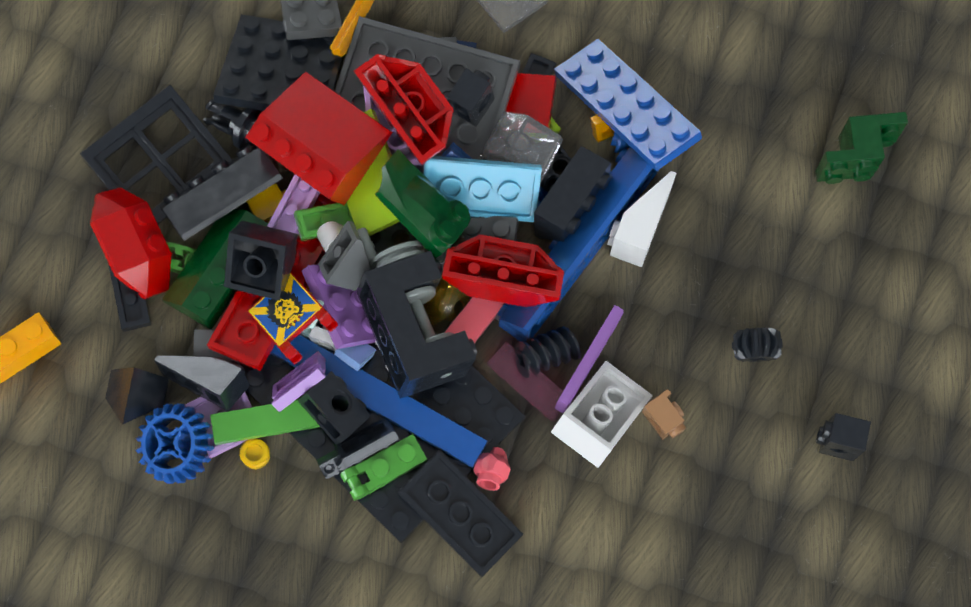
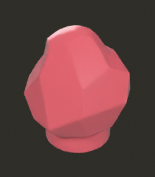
M494 447L490 453H482L473 468L475 475L478 477L477 485L490 491L498 490L500 484L508 479L511 470L506 452L499 447Z

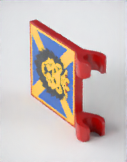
M292 272L280 301L262 297L247 310L285 357L294 365L303 356L290 342L315 319H318L329 332H332L338 326L335 319Z

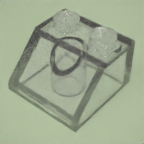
M503 111L479 157L481 160L541 165V183L563 138L528 115Z

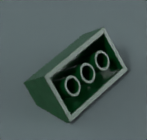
M235 208L216 220L162 299L164 303L212 330L237 292L235 289L224 287L229 232L242 220L263 226L269 224L246 210Z

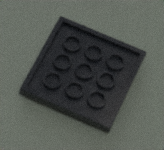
M241 14L213 94L214 103L264 111L305 72L335 91L345 55L340 57L331 53L330 46L336 36L287 40L283 21Z

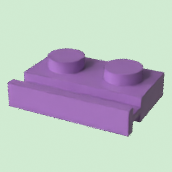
M319 351L273 385L272 399L274 401H272V405L279 412L326 377V359Z

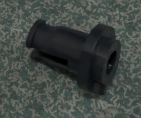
M214 98L208 102L205 108L215 114L210 119L205 117L203 119L205 124L214 125L218 130L231 135L236 148L241 149L249 144L251 147L255 146L245 137L263 111L250 108L241 110L232 105L214 103Z

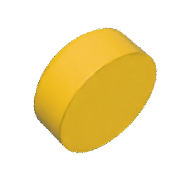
M257 438L249 439L240 448V458L248 468L260 469L268 463L270 450L263 440Z

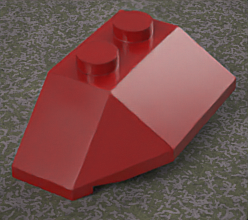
M376 54L354 70V73L374 103L421 165L446 148L454 109L420 63Z
M121 187L96 194L90 225L114 276L127 287L138 292V295L143 299L167 292L170 283L172 253L148 202Z
M481 234L462 242L456 247L453 246L447 249L442 279L469 297L522 307H531L560 300L564 271L538 245Z

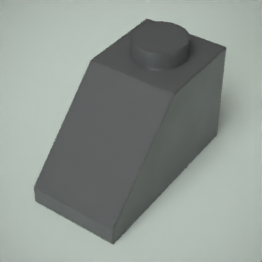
M348 220L318 265L327 284L356 291L364 272L371 269L358 231L353 221Z

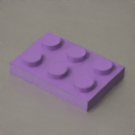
M318 264L308 265L304 268L302 274L311 294L315 299L324 302V309L338 323V326L332 332L328 331L336 350L375 343L376 339L358 298L357 290L353 291L327 284Z

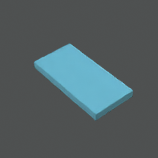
M433 156L424 163L423 175L449 201L458 200L465 204L469 209L470 217H517L518 221L534 222V212L538 205L541 165Z

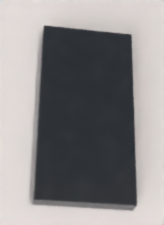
M440 449L397 491V494L480 577H483L523 536V533Z

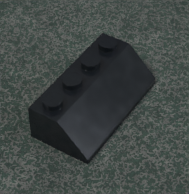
M250 144L246 145L236 152L237 157L230 162H227L225 159L211 168L213 170L211 174L204 178L202 175H199L187 183L189 187L179 193L178 190H175L163 198L164 203L160 205V208L177 234L184 241L283 179L263 150L256 145L254 147H251Z

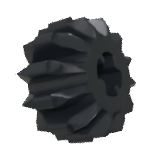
M746 328L745 330L737 331L733 335L732 349L734 357L739 361L776 360L782 355L781 348H783L781 334L780 331L774 328Z

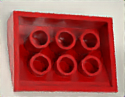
M305 72L259 115L245 138L325 197L345 206L393 132Z

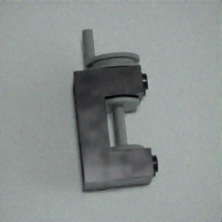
M366 228L358 229L357 231L362 240L371 270L364 272L357 295L400 399L464 377L476 359L477 349L474 341L471 338L468 339L465 331L456 334L447 332L435 335L423 304L436 295V288L442 278L443 270L439 260L434 259L431 250L423 251L424 246L419 241L401 243L376 254Z

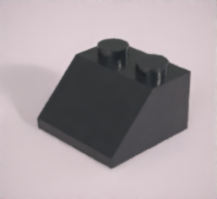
M242 220L229 232L224 287L280 301L295 262L298 234Z

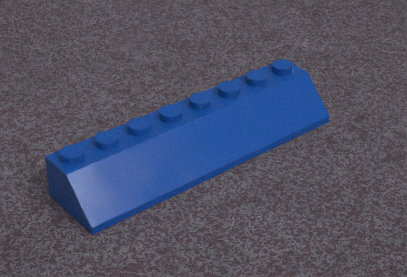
M631 147L628 150L624 148L617 156L615 162L618 164L610 171L612 179L605 190L600 189L595 196L597 200L590 212L585 211L580 217L581 223L577 231L573 235L569 233L564 242L553 240L549 246L551 251L548 256L564 271L560 300L531 307L505 303L498 312V316H500L499 327L517 340L526 341L528 338L535 336L610 237L609 235L615 220L621 221L624 212L638 200L659 172V170L656 171Z

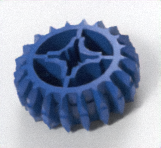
M177 403L174 406L173 404H165L163 408L153 409L154 416L148 415L145 417L148 425L138 427L143 432V435L135 438L138 442H141V447L135 451L138 454H143L139 463L147 465L145 472L154 474V479L157 481L164 480L167 484H174V482L185 483L187 479H195L196 472L205 471L202 462L211 461L210 457L206 455L207 451L215 449L212 445H208V440L213 438V434L206 431L211 425L208 422H202L205 415L196 413L194 407H186L184 404ZM175 420L183 423L180 428L169 429L167 427L169 423ZM175 458L183 461V463L174 468L167 464L169 460H174Z

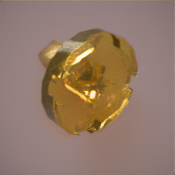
M442 278L436 288V295L423 304L431 325H436L444 319L453 322L457 317L454 312L456 302L460 300L464 308L471 300L467 295Z

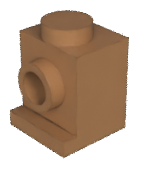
M668 389L647 403L642 410V413L662 440L669 435L673 439L686 430L683 424L685 420L682 418L684 413L675 401L672 403L669 401L671 392Z

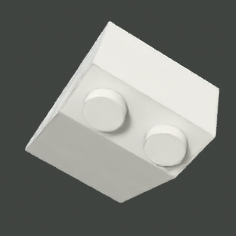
M670 171L624 212L621 221L615 220L607 245L612 246L610 256L642 267L676 176L675 172Z
M605 361L564 412L551 433L599 468L653 395L612 364Z

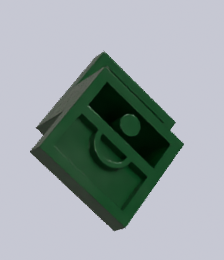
M898 112L849 117L838 137L840 150L825 152L815 171L817 182L826 181L827 184H836L842 182L843 179H854L856 182H861L873 177L885 158L883 147L893 145L908 123L907 113Z

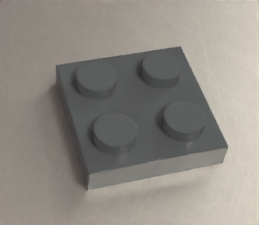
M280 0L287 40L333 37L337 35L342 26L337 0Z

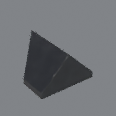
M135 367L111 370L105 399L123 425L153 411V409L163 408L169 379Z

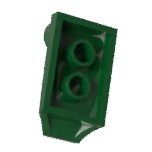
M399 149L382 167V182L375 195L427 251L431 250L433 257L436 259L459 238L470 222L469 209L461 201H449Z

